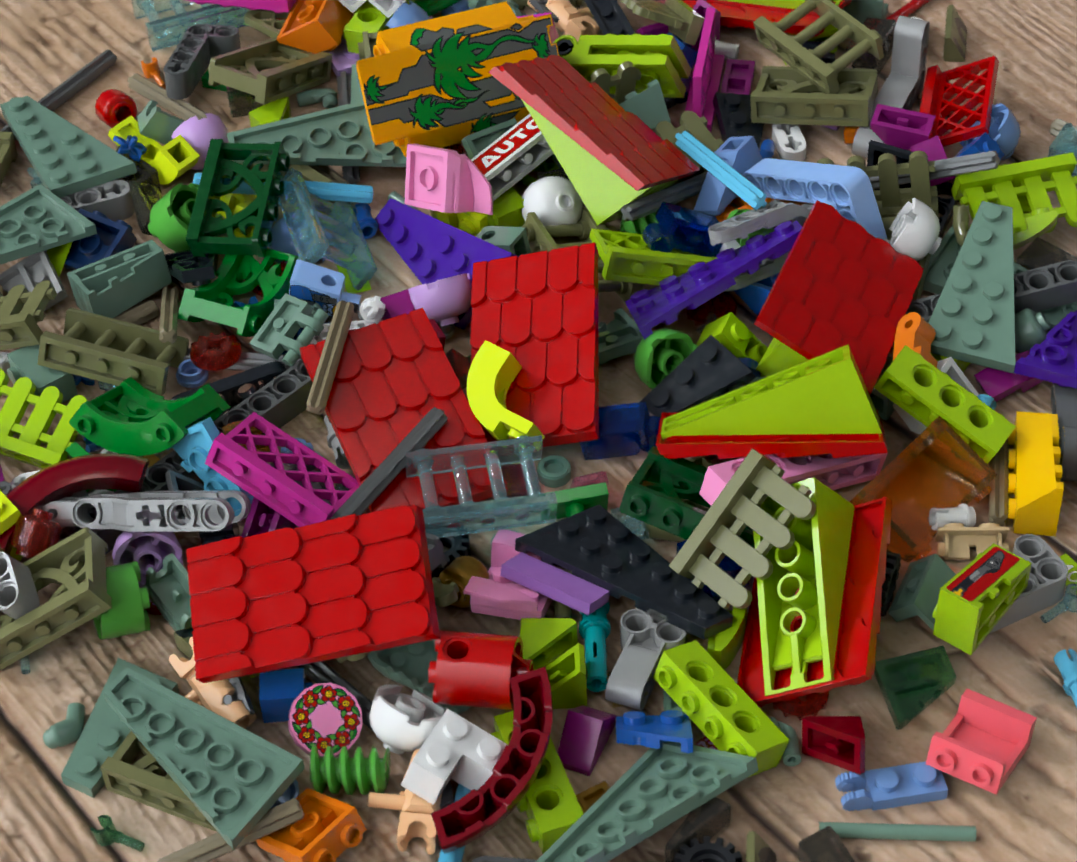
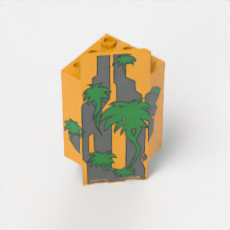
M507 1L378 31L376 45L373 46L374 57L358 60L356 65L370 132L375 145L393 141L396 147L399 146L406 157L407 144H421L443 148L462 143L461 140L465 136L513 118L516 119L517 123L530 114L521 98L488 72L495 66H500L506 62L517 63L520 60L529 61L536 57L559 56L557 43H551L549 34L550 27L553 26L551 14L539 17L530 15L517 18Z

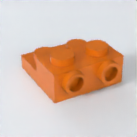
M307 787L296 797L303 809L304 818L256 840L259 848L283 858L285 862H336V858L346 849L356 847L361 842L366 828L356 807Z

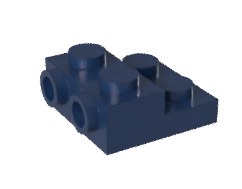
M80 208L79 213L95 224L97 234L73 241L63 267L73 271L132 248L137 240L136 236L132 233L133 228L122 220H117L116 222L109 220L106 215L94 210L91 213Z

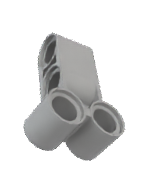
M630 609L624 612L620 620V645L622 652L608 679L605 700L642 711L656 684L653 675L663 651L687 643V631L668 623L667 619L653 623L652 616L640 609Z

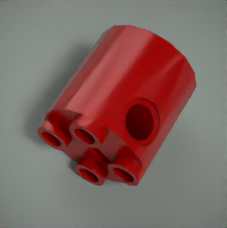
M439 630L440 639H435V651L438 652L437 661H430L428 669V682L434 684L433 703L514 710L513 692L509 678L534 670L533 660L523 659L521 636Z

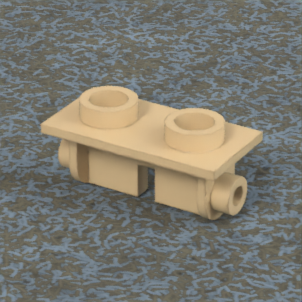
M961 523L945 524L943 527H938L935 536V542H943L937 543V555L944 557V560H969V547H976L977 557L979 553L984 552L993 543L1009 551V544L1005 542L1009 533V527H1000L997 523H983L978 527H964Z

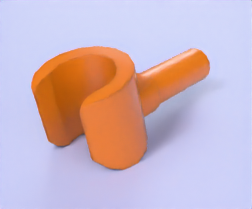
M152 57V63L141 61L144 76L146 78H153L157 85L166 89L165 83L160 77L157 58Z
M844 127L845 144H853L859 127Z

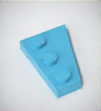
M211 417L186 428L188 434L174 446L167 449L173 448L183 459L181 466L188 473L195 472L204 482V490L241 491L247 495L252 504L254 496L205 464L214 439L220 435ZM230 497L227 499V502L233 508L236 517L241 513V503L236 498Z

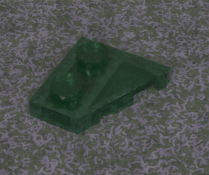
M944 646L875 662L874 674L896 730L906 726L948 690L956 680V674Z

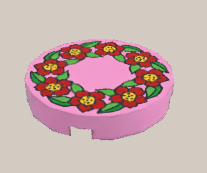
M317 683L304 689L292 702L289 710V733L295 744L307 754H311L312 746L316 745L319 756H324L327 746L332 747L334 757L339 755L342 746H346L348 750L359 738L363 725L362 709L355 696L346 688L333 683Z

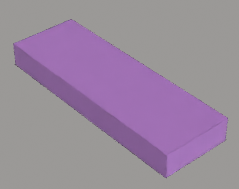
M523 552L501 565L500 575L586 615H590L609 601V590Z

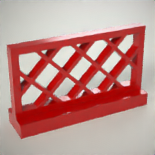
M996 55L941 72L938 65L927 68L919 112L936 116L929 139L938 135L942 146L945 147L981 136L985 132L989 133L999 65ZM982 70H985L981 75H977ZM959 78L953 84L950 83V80ZM970 80L973 81V82L970 83L966 88H962V87H963L964 85H966ZM985 85L978 93H975L978 88ZM955 93L958 94V95H957L956 97H954L950 102L947 101V100L950 99ZM967 98L970 99L963 106H960V104L964 102ZM979 103H983V104H982L980 107H978L975 111L972 110V109H973L975 106H977ZM952 111L955 112V113L952 114L948 119H944V118H945L947 115H949ZM964 116H967V118L964 121H962L960 124H957L959 120H961ZM976 121H980V125L971 127ZM949 129L952 130L949 134L942 136V135L945 134Z

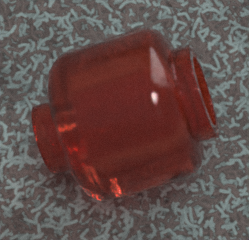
M33 508L32 514L22 513L19 516L10 541L11 545L17 549V555L31 559L58 543L62 527L58 522L52 521L53 513Z

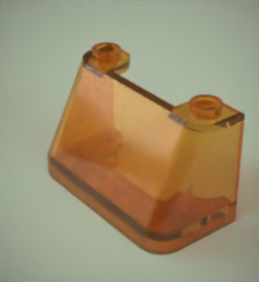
M939 416L868 483L850 503L858 505L883 497H888L892 500L890 545H887V551L900 554L901 559L909 563L912 559L916 561L925 558L933 550L929 543L936 536L937 530H932V525L929 524L930 509L958 507L961 503L968 504L972 499L979 503L993 490L988 484L998 474Z

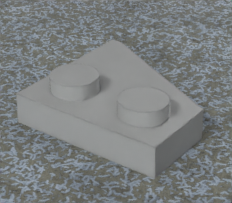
M45 251L26 257L0 274V285L3 287V291L7 293L13 287L21 284L25 286L28 292H32L38 283L49 280L55 288L57 296L49 301L44 311L68 297Z

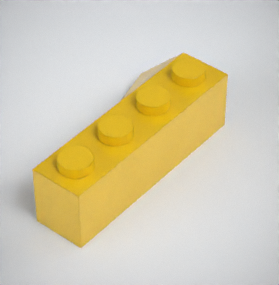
M1016 411L1014 424L1016 427L1008 437V444L1013 445V449H1008V468L1013 469V473L1008 474V493L1013 494V498L1008 499L1007 519H1013V533L1056 536L1064 485L1061 482V450L1058 447V415Z

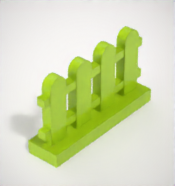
M1073 152L1002 165L992 170L957 175L951 189L954 200H960L961 205H969L972 221L981 201L990 203L997 201L999 205L1013 207V228L1021 227V231L1027 230L1025 217H1029L1031 214L1023 213L1018 197L1026 196L1031 211L1046 207L1049 208V211L1057 210L1058 218L1065 217L1070 226L1077 227V176H1071L1076 167L1077 160ZM1055 191L1061 207H1052L1047 192ZM1057 222L1046 233L1052 232L1055 229Z
M0 368V398L2 395L8 396L0 411V454L41 469L67 460L68 453L65 450L75 442L79 434L70 425L69 421L80 406L88 400L82 395H76L71 398L67 406L61 404L63 394L55 386L46 387L40 397L34 395L36 385L28 377L19 378L13 388L7 386L9 376ZM28 405H34L35 407L26 425H19ZM56 413L61 414L62 417L53 435L46 434ZM14 433L20 435L19 439L13 437ZM41 443L47 444V447L43 448L40 447Z

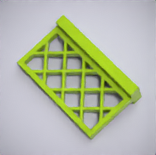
M592 228L589 236L592 243L595 242L598 254L604 263L602 276L605 280L659 285V282L666 277L672 275L678 277L688 272V268L696 263H708L717 258L712 248L708 246L707 241Z

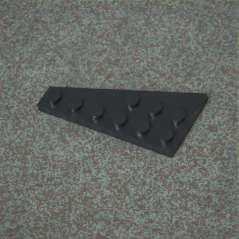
M599 504L515 540L516 551L525 554L530 551L540 556L541 561L552 566L560 565L572 571V575L609 590V595L617 599L623 595L634 600L635 607L644 612L653 609L667 616L668 623L705 640L732 627L733 615L729 611L721 607L718 602L702 589L695 586L690 579L679 575L670 568V563Z

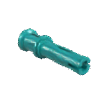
M609 601L590 615L579 612L582 615V620L579 623V633L585 643L586 686L588 690L593 692L603 691L607 686L606 638L611 632V624L607 620V614L610 610Z

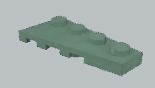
M118 658L103 688L104 690L127 666L179 694L176 682ZM103 690L61 774L63 784L93 798L105 785L100 769L101 765L108 756L112 757L131 731L105 701Z

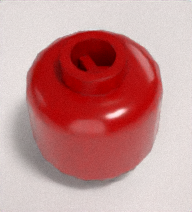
M110 89L101 93L97 98L95 111L99 120L113 128L131 115L136 119L137 105L133 98L121 90Z

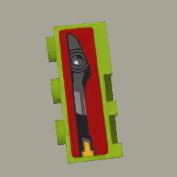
M994 543L984 552L979 553L971 563L940 588L938 603L932 614V617L935 619L933 635L972 655L1027 587L1032 563Z

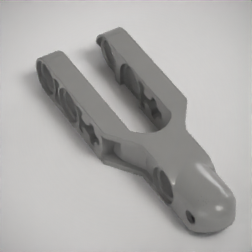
M779 200L771 201L764 208L761 206L758 210L751 209L710 226L708 232L711 245L715 246L718 243H726L737 238L745 239L752 232L762 228L770 229L789 220L797 221L803 227L814 204L805 203L799 206L794 203L787 204ZM790 251L777 259L769 260L766 258L762 260L758 271L751 275L746 272L734 278L736 284L725 291L738 290L779 273Z
M237 490L98 493L87 497H64L50 502L41 508L43 521L54 527H88L89 529H115L128 532L219 531L232 523L243 520L250 513L251 503L246 494ZM230 497L236 498L241 503V513L236 517L234 516L233 508L227 502V499ZM89 503L96 509V519L92 518L88 513ZM178 505H182V509L175 510Z

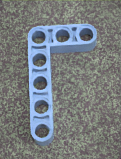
M764 158L742 174L767 195L766 198L813 204L818 200L833 206L840 215L860 224L874 237L883 240L887 239L870 179L858 167Z

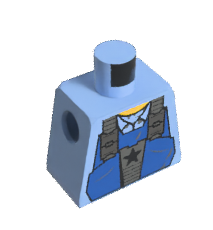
M296 260L290 279L289 295L306 301L310 305H314L315 302L318 303L329 315L324 324L331 323L336 305L341 300L353 303L354 313H359L362 295L344 292L346 277L343 273L303 260Z

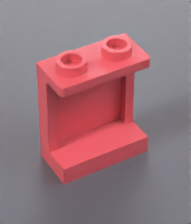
M967 688L961 696L958 712L943 733L935 732L932 736L926 765L997 795L1029 748L1037 717Z

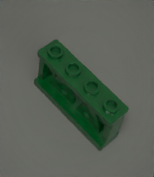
M223 139L210 140L185 238L194 257H206V254L257 255L259 258H265L267 247H270L273 241V222L277 221L279 215V196L284 194L285 171L290 169V155L285 152L282 142L252 144L224 143ZM231 160H245V161H244L243 164L241 165V164H239V163H237V162H234V161H231ZM256 161H270L269 168L265 172L260 171L264 166L263 163L256 164L252 170H249V168ZM226 178L231 180V183L228 185H224ZM244 181L254 190L257 197L247 207L233 215L230 207L221 201L220 197L233 192ZM218 211H224L226 213V219H223L222 214L221 216L215 218L216 213ZM254 226L253 235L250 238H238L234 235V230L237 228L240 229L242 234L247 235L246 229ZM224 233H227V236H228V237H213V236L221 235V234H224Z
M652 446L647 458L633 479L627 484L619 511L687 540L707 512L684 503L681 499H688L707 508L711 507L699 495L708 468L684 458H665L663 455H660L657 447ZM746 526L740 537L754 547L753 529Z

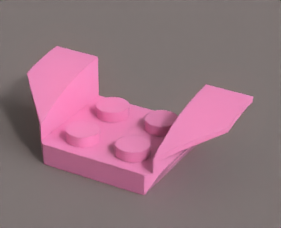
M407 144L405 205L443 213L478 212L493 215L491 184L466 154H458L454 150L421 144Z
M499 528L492 540L491 567L488 570L490 578L485 579L472 576L464 589V594L470 595L471 612L521 620V618H544L553 599L500 575L501 565L520 554V552L515 550V540L525 534ZM530 551L527 553V555L541 560L540 556Z

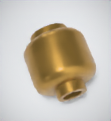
M461 556L456 558L439 575L442 584L457 583L460 590L457 592L458 600L451 604L455 607L466 608L471 606L470 595L464 594V589L472 576L485 579L490 578L486 567L474 557Z

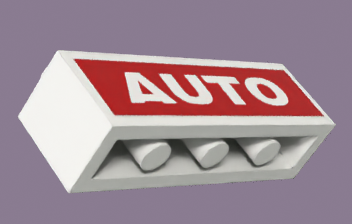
M528 114L473 157L471 161L491 184L494 201L550 157L553 151L532 116Z

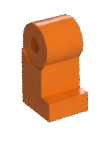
M910 312L904 315L898 322L894 341L893 361L906 345L937 368L938 361L930 354L931 344L936 335L935 329L920 314Z

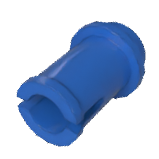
M358 203L355 205L356 209L352 208V215L355 219V233L364 239L372 238L378 230V223L372 217L370 206L367 203Z

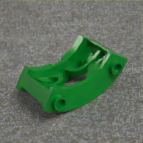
M268 248L261 264L253 255L226 254L216 271L218 278L213 283L201 285L193 289L185 288L177 319L189 322L208 320L238 328L237 335L253 337L274 310L275 299H282L285 293L289 295L290 279L296 260L299 259L306 262L308 260L297 255ZM276 259L287 262L282 276H278L281 273L280 264L272 266ZM257 285L260 286L264 295L262 301L255 304H245L243 307H234L232 299L234 295L248 293L256 288Z
M129 377L119 386L91 401L83 403L69 423L79 434L108 451L118 454L147 456L160 453L174 446L188 434L186 428L209 417L214 422L231 407L209 384L202 386L191 396L178 398L177 400H164V396L147 390L132 377Z

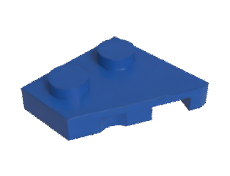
M668 710L661 712V715L648 716L643 712L631 711L624 713L623 716H616V743L661 749L663 742L681 743V752L693 753L691 720L687 715H683L681 711Z

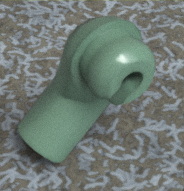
M331 88L311 89L296 93L299 107L323 102L325 108H333L338 104L337 93Z
M81 703L69 704L66 719L52 725L50 729L44 732L43 741L48 748L63 747L79 739L84 726L85 706Z
M769 717L790 740L782 755L783 763L786 766L800 764L802 757L796 731L791 726L777 721L774 717Z

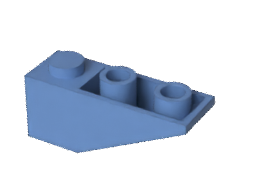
M754 136L729 137L714 152L741 175L762 160ZM707 171L693 210L694 215H708L710 217L720 215L725 211V207L739 196Z

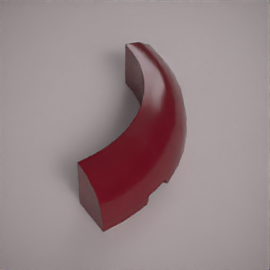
M91 454L60 461L28 477L6 496L20 511L23 518L0 535V552L10 555L14 544L29 525L30 520L42 511V506L50 502L70 497L73 493L94 488L95 490L115 489L140 492L150 460L126 454Z
M545 667L509 678L514 701V726L509 745H506L501 757L494 766L493 774L477 791L473 789L458 801L431 813L444 854L469 844L497 826L513 811L534 783L548 749L553 718L551 686Z

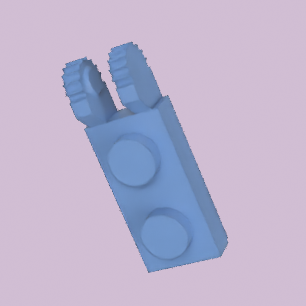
M926 761L867 770L863 774L850 771L835 777L837 790L847 792L840 799L845 811H859L871 808L872 811L944 800L948 795V788L942 771L926 765Z

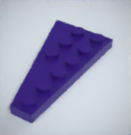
M392 198L388 200L375 217L378 229L422 284H429L436 280L469 273L472 282L473 263L490 262V260L517 256ZM471 306L467 312L458 316L459 322L454 323L456 327L464 330L472 318Z
M797 221L783 222L774 228L775 231L765 236L756 235L749 238L745 242L746 245L735 250L733 248L726 249L720 252L716 259L708 263H696L688 268V272L678 277L672 275L664 278L659 282V286L650 290L642 289L633 293L630 296L631 299L625 301L643 339L645 340L653 333L651 328L659 323L669 325L678 320L677 316L682 309H696L735 285L734 278L741 273L747 272V274L751 275L758 271L762 260L766 258L769 260L777 259L789 252L802 226Z
M1077 310L1075 312L1071 311L1052 328L1040 345L1036 343L1030 349L1027 357H1021L1015 363L1013 373L1056 383L1062 387L1077 389Z

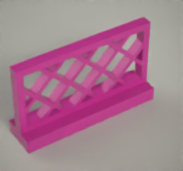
M707 7L685 111H693L699 118L704 116L708 121L706 127L711 133L715 117L713 98L715 92L719 93L725 55H715L716 8Z
M255 412L227 435L223 433L218 435L214 439L205 461L207 466L299 527L329 520L359 488L355 478ZM254 426L265 433V435H252L250 428ZM239 444H246L247 449H245ZM255 445L269 446L270 452L256 451ZM277 446L286 447L293 454L279 453ZM266 462H273L274 465H275V468L272 467L271 465H269V464L266 463ZM283 463L296 464L298 471L284 470ZM305 465H313L320 472H308ZM295 481H302L303 487ZM311 482H322L325 484L326 489H313ZM333 483L342 484L349 491L335 490ZM322 499L330 500L331 505Z

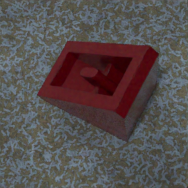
M807 716L802 718V754L857 774L865 773V733L861 716Z

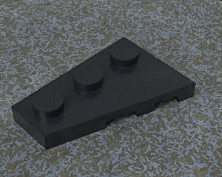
M715 92L713 105L722 141L725 142L729 137L754 136L759 149L765 123H751V95Z
M191 250L164 254L170 275L182 283L192 282L193 286L205 285L210 283V279L216 276L219 254H206V257H194Z
M710 335L649 392L640 403L660 422L662 412L684 411L716 394L721 396L728 393V388L743 380L747 383L756 377L746 365L716 338Z

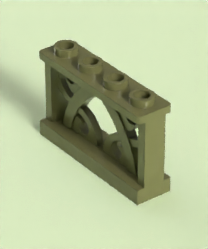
M277 37L212 57L208 67V84L214 87L222 84L254 95L255 102L267 104L330 81L333 54L324 51L313 54L280 44L276 40Z
M764 66L757 87L750 96L751 123L868 127L873 104L878 94V71L876 69L844 68L838 73L837 77L840 91L836 94L806 93L824 91L792 67Z
M88 527L79 530L23 563L31 571L37 592L51 583L60 584L61 586L52 594L48 602L16 620L7 614L0 616V670L112 608V599L107 594L105 552L108 551V544Z
M130 731L112 757L108 756L101 765L100 769L108 791L218 832L168 773L165 777L157 775V773H162L159 768L161 765L132 731ZM141 750L145 756L139 759L133 765H131L132 761Z

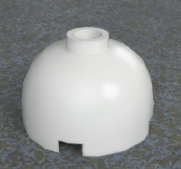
M560 176L543 177L531 183L523 193L524 208L521 211L525 222L528 212H535L544 226L577 224L581 219L583 201L568 179Z
M912 198V203L908 201L889 228V230L893 231L891 240L884 239L900 254L919 261L928 253L933 255L940 246L942 240L938 237L940 222L933 209L920 200Z
M383 685L378 687L369 716L370 725L377 738L384 743L383 746L386 749L389 748L390 752L396 754H403L404 751L414 752V750L421 748L445 710L440 704L433 703V698L422 692L413 690L410 696L400 693L402 686Z

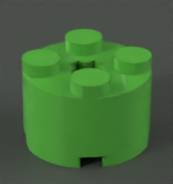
M194 183L189 185L177 184L153 205L150 212V222L148 224L150 233L158 237L165 246L174 252L190 250L185 238L199 185Z
M137 561L106 567L107 594L111 596L112 608L93 618L97 635L101 640L150 630L149 616L147 610H144L150 608L149 596L146 587L139 588L138 582H141V572Z

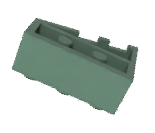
M153 240L67 273L76 305L82 311L109 318H115L172 283L164 251Z

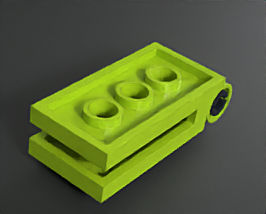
M563 35L553 42L557 43L559 56L564 58L588 82L591 81V75L595 70L604 68L610 76L617 75L618 67L623 62L630 61L642 73L641 79L636 80L635 92L637 94L648 89L647 84L657 79L664 98L684 97L686 87L681 78H689L691 67L673 35H580L578 42L571 35ZM616 86L610 87L609 93L615 95Z

